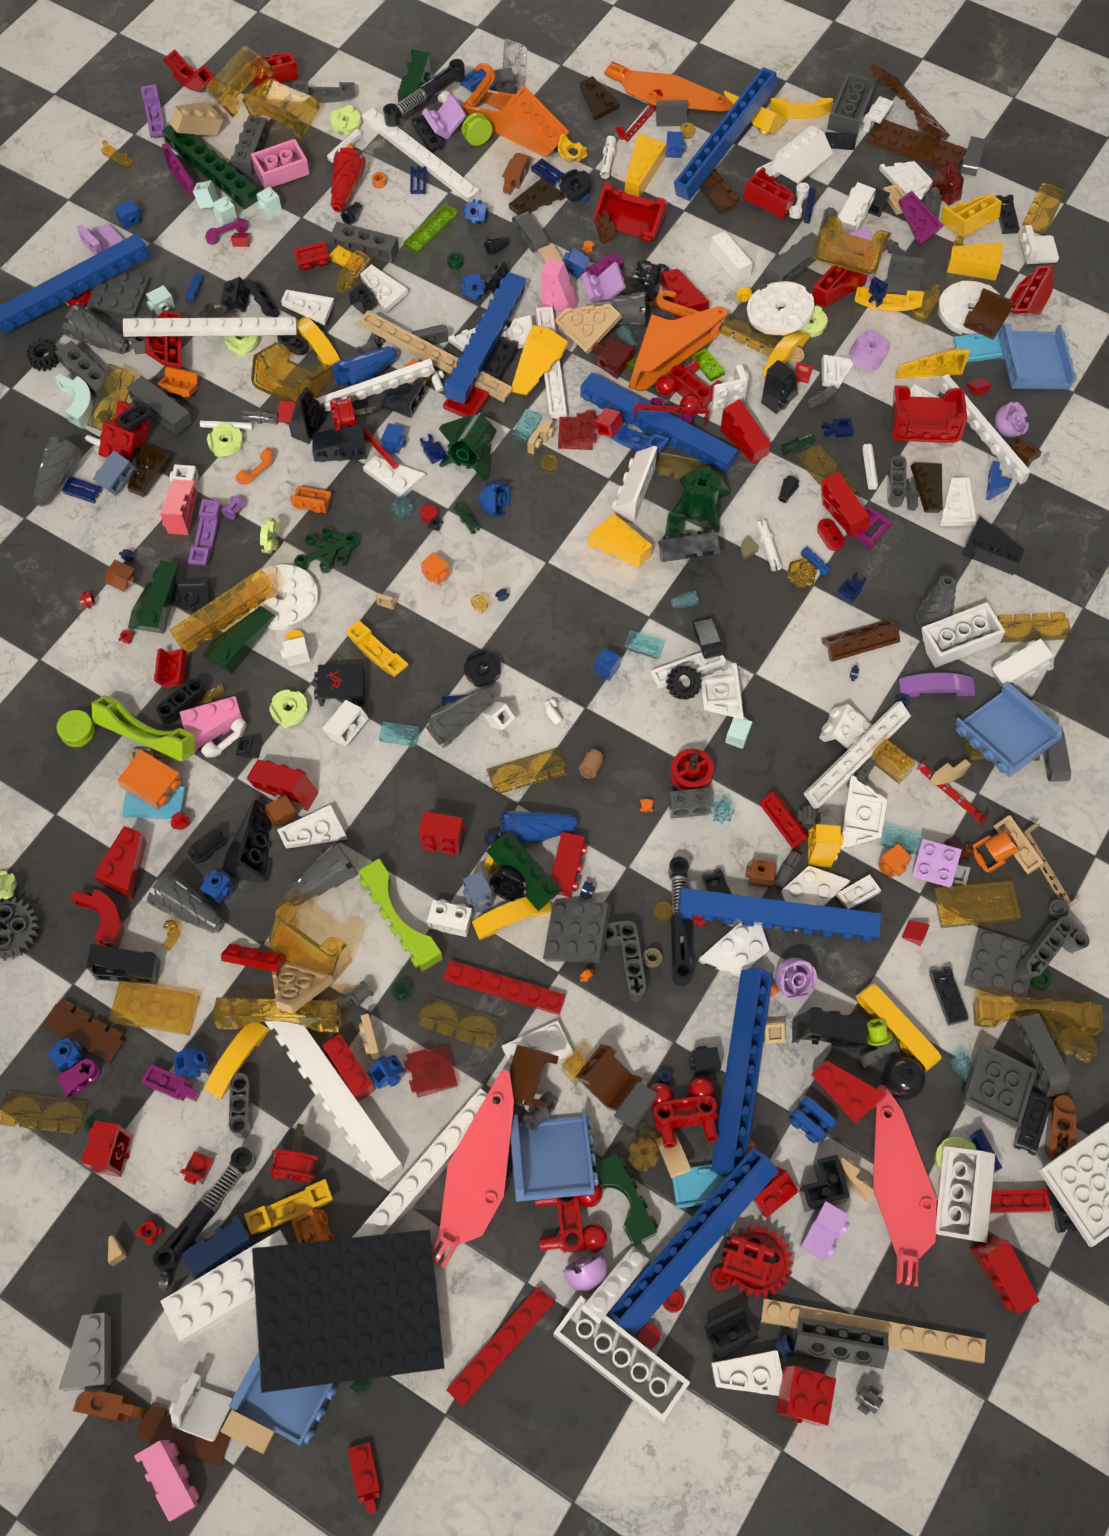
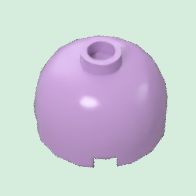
M1013 401L1001 406L995 415V428L998 432L1009 438L1025 434L1029 424L1025 422L1027 413L1024 407L1018 402L1013 403Z
M792 957L786 959L776 969L775 983L777 988L783 995L792 1000H800L807 997L810 989H814L816 986L817 974L815 968L801 958Z
M601 1251L591 1253L592 1258L580 1257L565 1267L566 1270H563L564 1276L569 1285L575 1290L581 1292L589 1291L590 1294L594 1293L607 1278L608 1265Z

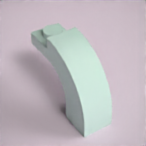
M58 374L55 379L59 389L75 397L73 403L65 411L70 423L84 429L92 419L95 409L91 392L87 384L80 377L77 376L73 380L68 376L65 377Z

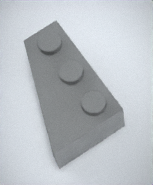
M96 1313L81 1316L58 1388L65 1392L111 1386L110 1315Z

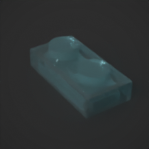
M526 409L512 433V439L527 444L529 438L539 425L542 414Z
M630 630L624 649L659 660L665 641Z
M383 721L379 741L417 747L420 727Z
M884 825L879 845L893 848L900 844L907 853L918 855L923 835Z

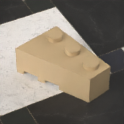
M205 101L175 106L170 124L177 133L217 136L223 119L211 104Z

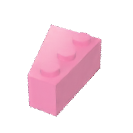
M547 258L541 272V308L553 307V311L562 313L565 308L574 309L577 307L579 300L574 295V287L570 285V277L564 262Z
M235 696L180 712L184 730L195 734V752L206 743L213 742V739L219 735H224L231 731L232 723L236 719L242 718Z
M160 1440L134 1457L137 1462L142 1460L147 1471L145 1478L148 1482H152L156 1491L155 1496L170 1522L198 1506L197 1499H199V1494L194 1485L190 1486L187 1480L189 1473L184 1464L180 1465L177 1458L179 1451L175 1443H170L169 1440Z

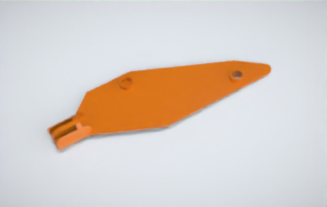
M613 61L604 72L605 76L622 83L627 94L655 106L656 101L688 100L687 109L723 112L729 111L734 105L727 97L677 75L634 71ZM660 89L663 96L658 95L653 90Z

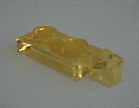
M355 250L338 274V283L335 286L338 293L343 294L347 287L351 288L371 261L369 256L359 250Z
M934 284L931 291H924L922 307L913 309L910 314L911 319L923 324L926 323L939 302L940 296L938 294L941 286Z

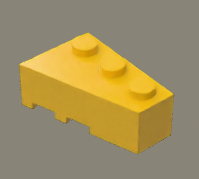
M992 194L972 198L971 202L963 203L961 201L957 202L956 206H943L941 223L964 238L998 219L1002 201Z
M1004 242L953 246L948 260L947 273L996 280L1001 265Z
M614 513L588 534L589 547H596L603 550L605 554L615 555L619 557V560L638 568L652 556V544Z
M816 824L813 828L808 829V866L832 867L833 862L837 861L841 845L843 846L844 834L841 833V826Z

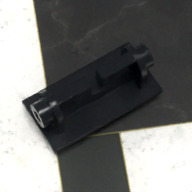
M825 132L831 149L855 150L857 134Z
M505 260L495 265L490 273L491 277L484 281L485 291L491 290L493 295L496 288H500L499 285L502 277L505 278L507 273L510 272Z
M647 260L637 261L638 268H636L635 275L646 279L648 270L651 271L652 264ZM658 264L657 281L659 282L662 279V272L669 270V267L665 264Z
M218 827L216 829L213 828L203 836L206 841L205 844L199 839L189 847L187 854L196 864L205 862L212 852L221 849L228 840L227 837L222 835V831Z

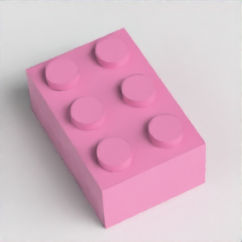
M295 139L251 154L253 168L265 189L309 175L307 159Z

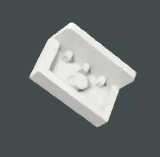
M879 96L863 119V131L869 133L875 123L880 124L892 107L893 101Z

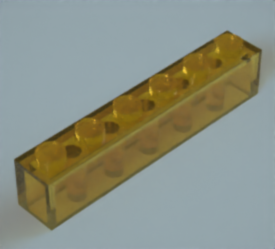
M259 569L169 631L179 646L188 653L195 650L204 641L210 640L219 631L226 629L235 620L241 619L250 610L257 608L265 600L272 598L277 593V590L264 571Z

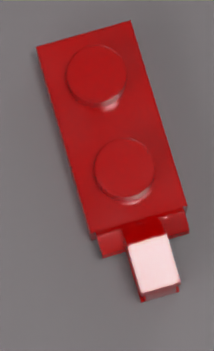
M368 1442L348 1448L347 1450L359 1503L365 1502L367 1514L378 1511L375 1498L380 1497L379 1491L381 1490L371 1443Z

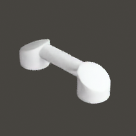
M799 183L796 187L798 199L796 205L789 209L790 218L799 219L802 217L801 207L803 200L809 195V185L807 183Z
M242 718L236 719L231 725V729L234 732L217 746L213 742L205 744L201 750L202 754L208 758L220 755L224 749L243 736L246 730V722Z

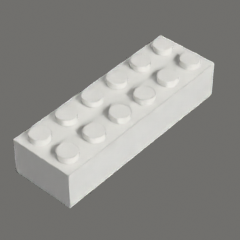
M281 1230L160 1301L180 1342L187 1344L255 1302L252 1248L289 1244Z
M580 1296L554 1331L553 1336L658 1421L663 1423L690 1382L607 1316L599 1324L582 1310L587 1300Z

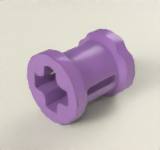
M231 496L230 502L221 511L227 518L234 520L236 513L243 509L245 505L238 497Z

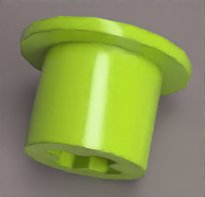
M873 1019L867 1023L869 1032L867 1043L869 1045H885L892 1040L893 1035L890 1031H887L885 1020Z

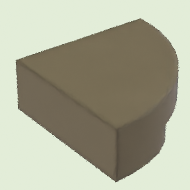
M748 536L741 543L740 550L743 560L758 552L759 549Z

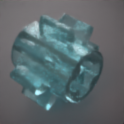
M404 495L398 498L395 497V503H391L394 515H398L401 518L410 516V511H414L411 498L407 499Z
M721 799L718 803L714 801V808L710 809V814H714L713 821L717 820L721 824L726 820L730 822L731 815L735 811V809H730L732 802H726L724 799Z

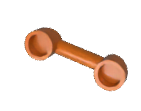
M269 447L265 448L260 455L263 461L250 473L244 469L240 470L236 475V481L242 485L253 482L258 474L267 466L272 465L274 451Z

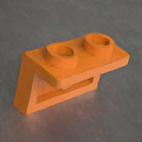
M166 366L165 377L158 382V388H162L166 393L190 397L198 389V373Z
M297 486L295 494L291 495L290 500L292 507L296 509L327 513L332 493L330 491Z

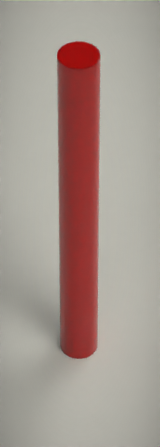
M364 426L366 439L393 469H396L398 463Z

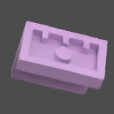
M452 94L437 112L427 108L422 112L433 131L447 140L466 117L465 111Z
M108 223L93 232L89 228L86 229L82 224L76 227L81 242L94 255L124 240Z
M617 262L610 265L598 277L588 272H584L581 275L588 299L593 303L604 299H612L626 287Z
M922 839L912 876L951 887L962 849Z

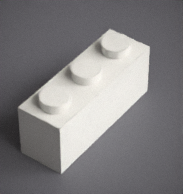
M726 231L711 237L710 252L735 282L739 283L751 277L753 263Z

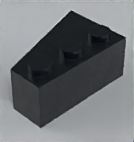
M779 360L767 369L761 403L775 414L786 409L789 402L798 395L795 372Z
M363 421L358 422V425L352 427L345 425L341 430L334 431L330 429L312 434L314 461L367 459Z
M91 944L86 968L96 980L156 985L161 961L153 952H137Z

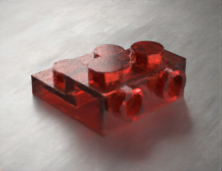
M577 413V417H559L558 449L593 450V443H596L597 433H593V429H597L595 424L597 419H594V414Z
M447 1045L428 1051L423 1049L406 1054L407 1060L404 1061L406 1073L411 1072L412 1080H409L411 1092H416L417 1098L458 1087Z

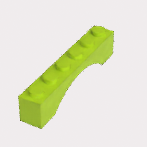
M106 695L92 702V722L181 762L195 754V734L181 728L171 731L150 728L135 719L119 701Z
M377 859L360 869V878L358 880L364 889L368 888L370 891L368 895L374 905L377 903L381 908L379 909L380 915L384 920H389L391 932L394 936L398 935L401 941L399 943L405 952L409 951L411 954L410 960L414 967L417 968L419 966L423 972L443 960L441 951L430 936L411 929L396 914L390 901V875L381 860Z

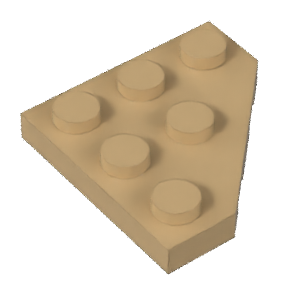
M603 304V306L591 305L574 309L565 308L554 321L589 354L623 316L611 304Z
M285 962L278 972L272 971L277 1009L289 1013L298 1011V1009L333 983L331 975L289 962Z

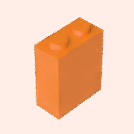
M140 750L117 779L121 788L157 810L168 803L169 796L173 791L179 789L182 781L177 771Z

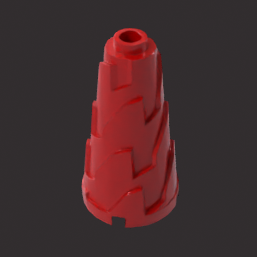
M340 148V152L337 150L334 155L330 205L336 212H341L346 208L366 165L365 157L362 156L361 158L359 156L360 152L351 148Z

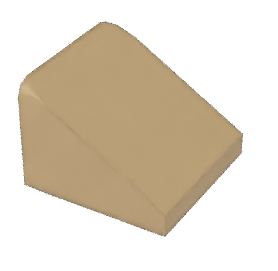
M382 593L375 594L377 605L394 610L398 598Z
M783 1019L766 1020L765 1044L786 1043L785 1022Z
M111 1235L108 1239V1263L115 1266L127 1258V1253L120 1241Z

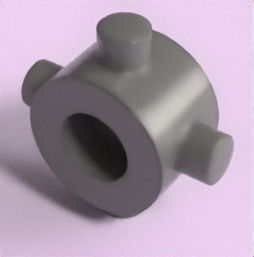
M164 1271L159 1278V1288H162L163 1292L167 1288L169 1289L171 1284V1275H168L167 1271Z

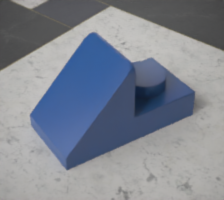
M993 461L989 469L986 500H991L1008 490L1012 482L1011 478L1001 477L1000 462Z

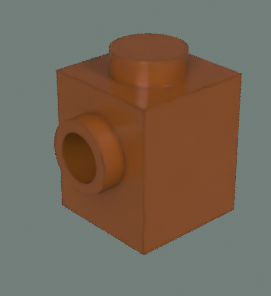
M114 560L106 571L104 583L125 592L127 587H131L135 581L133 576L135 569Z
M286 795L265 805V813L274 828L296 817L297 807L292 799L289 800Z
M752 859L750 866H746L745 877L749 878L748 885L772 888L776 862Z

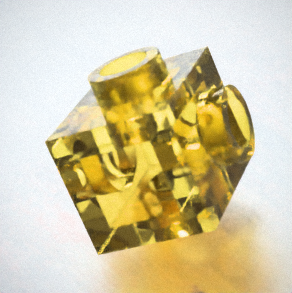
M805 558L798 559L789 563L787 578L798 588H804L814 584L817 569Z
M640 1138L638 1142L633 1141L628 1149V1153H630L628 1161L639 1171L647 1172L649 1167L654 1168L660 1158L657 1156L659 1151L656 1147L657 1144L648 1138L645 1140ZM642 1149L648 1154L644 1156L640 1153V1150Z

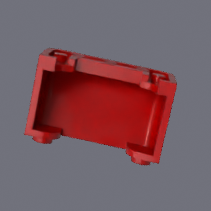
M605 182L592 219L596 227L600 224L596 221L595 216L600 215L603 218L602 211H606L609 213V220L613 221L615 231L639 237L648 243L654 241L668 210L666 199L658 197L656 202L654 198H651V200L623 193L621 189H612L613 185Z
M894 386L892 437L895 440L956 443L961 440L968 419L964 388H952L945 393L944 398L910 397L911 392L908 387Z

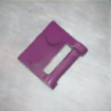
M866 505L864 509L870 515V528L855 535L854 538L862 542L867 549H872L884 531L892 526V521ZM877 522L881 525L874 534L868 537L866 534Z

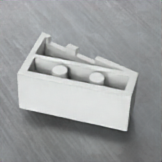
M857 182L855 188L852 187L849 198L845 202L836 221L837 233L845 235L860 229L875 198V188Z
M1042 639L1033 640L1021 651H1014L1008 659L996 662L992 668V675L1001 687L1006 682L1016 687L1024 683L1025 679L1031 675L1034 678L1039 676V671L1047 668L1050 671L1054 669V656Z

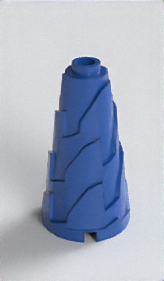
M387 346L381 349H374L365 354L342 359L332 366L334 378L338 385L342 383L344 386L340 389L373 379L376 375L386 370V367L395 362L397 352L394 348Z
M502 811L499 820H504V823L500 825V835L503 836L510 831L522 846L560 836L562 832L571 833L577 828L576 817H573L572 814Z

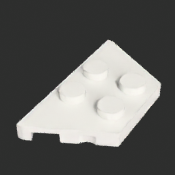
M915 161L894 163V166L885 167V164H881L879 167L881 173L893 185L898 184L905 195L912 190L920 200L923 199L933 184V180Z
M737 663L731 664V668L725 671L720 669L711 675L702 677L704 710L743 719Z
M852 775L849 781L841 831L844 834L843 846L841 845V849L880 839L885 818L887 799L880 794H876L872 788L865 786Z
M808 866L781 890V896L783 901L826 906L838 892L849 885L850 881L835 874Z
M740 922L701 956L699 962L710 964L718 970L728 971L732 975L740 977L741 970L751 969L770 950L762 925L754 924V927H745Z

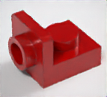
M194 1151L186 1168L180 1171L185 1177L184 1181L192 1185H196V1182L204 1184L214 1159Z

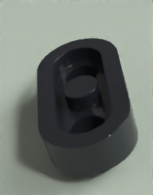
M298 335L277 336L279 346L296 355H304L309 350L307 340Z
M138 403L118 416V424L123 430H132L149 420L152 416V410L148 404Z

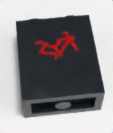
M363 663L318 665V672L314 673L315 683H317V688L314 689V698L318 700L320 707L323 706L324 699L356 698L357 705H365V671Z

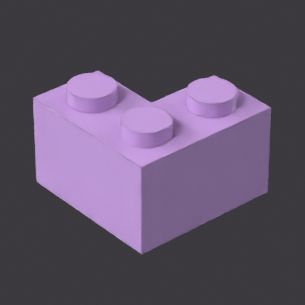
M825 1201L818 1210L800 1248L822 1261L827 1256L831 1258L836 1249V1245L833 1244L837 1237L841 1238L850 1224L847 1222L849 1214Z

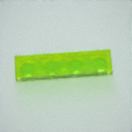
M444 203L403 242L404 247L417 254L457 216V210Z

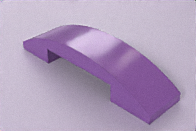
M156 84L142 86L141 92L150 137L163 136L162 130L165 128L157 86Z
M202 499L199 510L200 521L194 547L191 546L188 564L202 566L208 564L218 529L220 501Z
M926 673L907 676L898 680L900 694H908V697H919L920 693H956V696H975L974 680L966 675Z

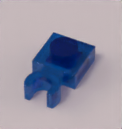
M877 277L871 279L868 292L872 296L868 301L871 303L875 300L876 307H879L886 297L888 284Z
M851 418L835 419L832 424L829 422L822 423L821 429H827L824 431L823 437H830L832 434H835L836 438L853 436L854 434Z
M428 434L429 441H424L420 438L423 453L431 464L447 456L446 451L438 441L433 443L431 434Z
M858 573L853 575L851 581L846 580L836 593V596L850 605L862 591L861 587L866 582L865 577L862 581L857 580Z

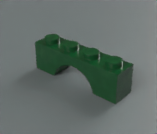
M510 831L498 838L486 851L498 866H512L523 875L527 884L525 897L537 911L548 905L562 891Z
M615 1153L596 1163V1166H593V1171L597 1172L598 1180L603 1189H616L628 1199L630 1216L624 1223L623 1229L632 1246L635 1247L656 1236L658 1224L653 1215L649 1217L646 1211L648 1205L644 1197L638 1196L635 1190L638 1187L634 1178L628 1177L625 1171L628 1168L622 1157L618 1158Z

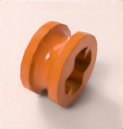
M376 172L372 175V185L375 188L379 189L386 186V176L384 173Z

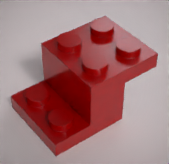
M117 401L115 418L103 422L98 455L107 458L115 451L130 463H133L135 448L141 447L142 443L146 444L150 419L132 430H123L118 424V416L134 405L124 401Z

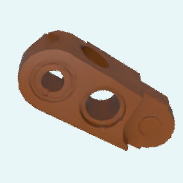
M516 153L510 159L502 175L504 177L503 193L510 195L514 188L520 189L529 172L531 156Z
M1060 1095L1052 1101L1048 1113L1044 1148L1045 1153L1051 1160L1076 1144L1077 1115H1075V1104L1065 1095ZM1058 1122L1064 1124L1065 1130L1059 1128ZM1057 1145L1062 1149L1060 1153L1056 1152Z
M84 1391L78 1395L73 1411L128 1423L130 1416L142 1418L145 1408L133 1405L135 1399L102 1391L97 1393Z

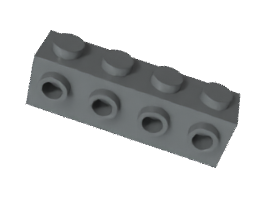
M249 115L247 121L244 122L243 131L239 135V142L235 145L234 155L230 159L231 166L238 173L253 175L254 168L251 154L261 151L269 132L267 118Z
M813 232L803 236L797 244L792 245L787 252L782 253L778 259L768 264L765 278L771 283L790 282L824 254L826 242Z
M140 376L127 387L130 399L137 404H148L152 410V416L176 435L192 424L190 411L186 407L180 406L175 398H170L162 388H157L150 379L147 380L145 377Z

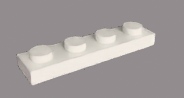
M702 652L651 670L650 675L657 689L668 686V683H666V680H668L667 675L671 673L670 670L675 669L677 666H691L697 670V673L701 674L725 665L726 660L723 655L704 659ZM682 675L679 677L677 682L687 679L688 677Z
M632 1246L583 1305L582 1310L599 1324L647 1266L650 1259Z

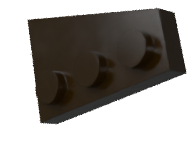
M593 76L580 82L581 91L588 102L594 121L619 109L620 103Z
M541 178L510 202L509 209L517 215L526 211L531 213L542 205H551L552 201L557 199L561 201L565 197L560 190Z
M142 443L140 456H137L136 469L130 477L127 488L129 492L144 497L171 462L172 457L171 454Z
M913 463L910 467L917 490L919 491L924 513H939L943 510L942 464Z

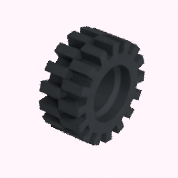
M38 339L37 343L33 341V345L30 344L26 350L31 366L37 369V371L42 369L44 372L47 368L50 371L52 366L55 368L56 364H59L55 353L58 349L51 340L43 339L41 341V339ZM43 353H49L45 357H38Z
M677 666L675 669L670 670L671 673L667 675L668 680H666V683H668L666 688L669 690L670 695H673L674 698L687 700L694 698L695 694L699 693L698 689L702 687L700 685L702 679L699 678L701 675L696 672L695 668L691 666ZM682 675L690 679V686L686 690L680 689L677 684L679 677Z

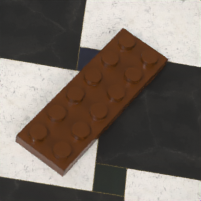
M885 119L880 124L876 123L867 140L869 144L944 171L948 169L957 171L967 151V148Z

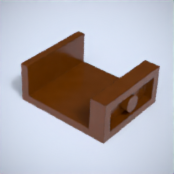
M983 288L972 311L969 310L963 327L994 340L1010 314L1014 301Z
M600 1044L576 1075V1078L607 1109L617 1111L637 1082H641L643 1079L640 1076L631 1074L614 1057L616 1051L611 1046Z
M520 1045L516 1046L509 1071L514 1102L522 1104L524 1100V1105L536 1108L537 1104L546 1105L545 1101L534 1099L544 1062L557 1065L559 1056Z

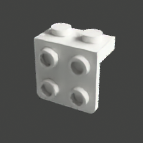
M1025 225L1023 233L1020 234V242L1026 263L1058 262L1059 256L1053 236H1034L1032 225Z
M742 364L735 366L733 381L714 386L712 397L713 409L724 408L738 399L742 403L745 402L749 377L747 371H744Z
M849 704L831 710L830 717L822 727V733L819 738L823 742L836 739L849 749L872 724Z
M192 1373L189 1380L183 1382L178 1401L175 1400L171 1405L169 1414L171 1415L172 1427L205 1440L214 1441L231 1409L229 1404L232 1398L201 1387V1376Z

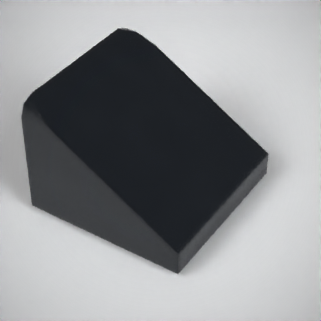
M255 736L240 738L236 756L259 758L263 742Z

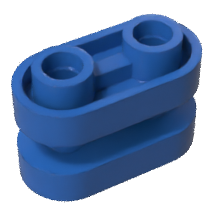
M804 1096L799 1102L802 1109L793 1108L788 1114L790 1118L789 1123L794 1128H800L804 1131L806 1138L810 1142L821 1144L827 1137L823 1130L832 1131L836 1127L837 1122L814 1100ZM808 1114L818 1122L817 1125L807 1117Z

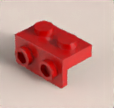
M325 241L293 249L299 270L307 271L317 265L323 267L330 262V255L328 254Z
M162 648L158 649L154 681L165 689L183 685L187 651L179 649L166 652Z
M778 1166L776 1167L778 1170L777 1174L753 1200L761 1214L766 1218L799 1192L787 1171Z

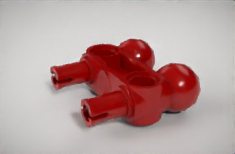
M693 360L685 367L681 365L673 366L669 374L662 375L657 379L655 387L656 391L665 397L672 395L676 391L683 397L679 404L681 407L708 408L709 403L712 401L714 386L722 382L717 380L708 387L693 374L699 370L698 362ZM686 413V414H689V415H691V416H695V415H697L698 413H696V414Z
M706 1077L693 1079L688 1087L690 1098L673 1100V1092L666 1084L656 1083L651 1086L650 1089L658 1094V1097L651 1105L653 1122L656 1129L661 1131L664 1148L676 1146L673 1129L703 1125L706 1141L713 1142L718 1140L715 1124L718 1119L717 1103L713 1097L715 1088L711 1080ZM707 1107L710 1111L704 1112L701 1108ZM667 1114L669 1117L662 1118L659 1115Z
M599 1183L594 1185V1194L573 1196L570 1201H564L562 1197L535 1200L536 1207L556 1205L558 1207L560 1233L558 1236L539 1238L541 1251L560 1249L563 1253H577L587 1249L597 1252L606 1246L608 1242L607 1230L602 1225L596 1223L589 1224L583 1229L580 1204L584 1207H594L600 1203L603 1197V1190ZM576 1235L579 1238L578 1243L573 1246L568 1245V1238Z

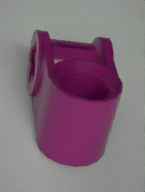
M84 1059L69 1070L61 1073L57 1077V1081L66 1096L72 1097L97 1080L101 1070L93 1061Z

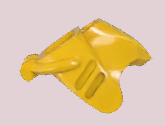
M565 134L560 136L558 153L568 163L579 162L587 157V147H583L579 142L577 144L572 143ZM574 148L578 151V154L573 156L568 151Z

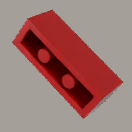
M565 832L561 833L550 877L562 890L558 895L572 898L573 891L577 892L579 880H576L577 873L581 874L583 862L580 861L582 855H586L588 844H585L584 836Z
M340 1034L322 1045L325 1053L357 1102L375 1091L370 1079Z

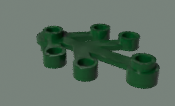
M324 527L321 530L324 539L331 538L339 541L330 543L316 539L313 534H308L305 536L306 545L322 549L306 556L303 554L297 555L294 559L295 566L306 570L309 568V562L327 555L325 560L319 564L322 573H328L331 570V564L337 550L342 548V553L336 556V562L339 566H345L350 551L357 548L360 543L359 536L353 532L346 533L345 535L332 532L331 528Z

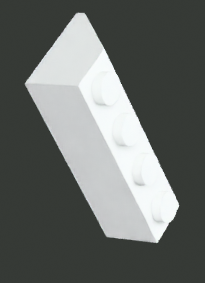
M810 125L776 153L772 169L799 184L833 155L824 132Z
M656 446L638 451L634 459H630L629 472H625L623 478L624 485H620L618 500L615 499L612 506L614 514L622 520L632 523L636 520L656 467Z
M987 602L921 628L926 653L935 668L1000 643L1006 632Z
M944 1146L936 1217V1234L987 1243L995 1154Z

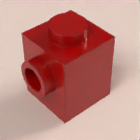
M608 408L603 410L595 421L598 434L610 438L615 437L623 425L620 411Z

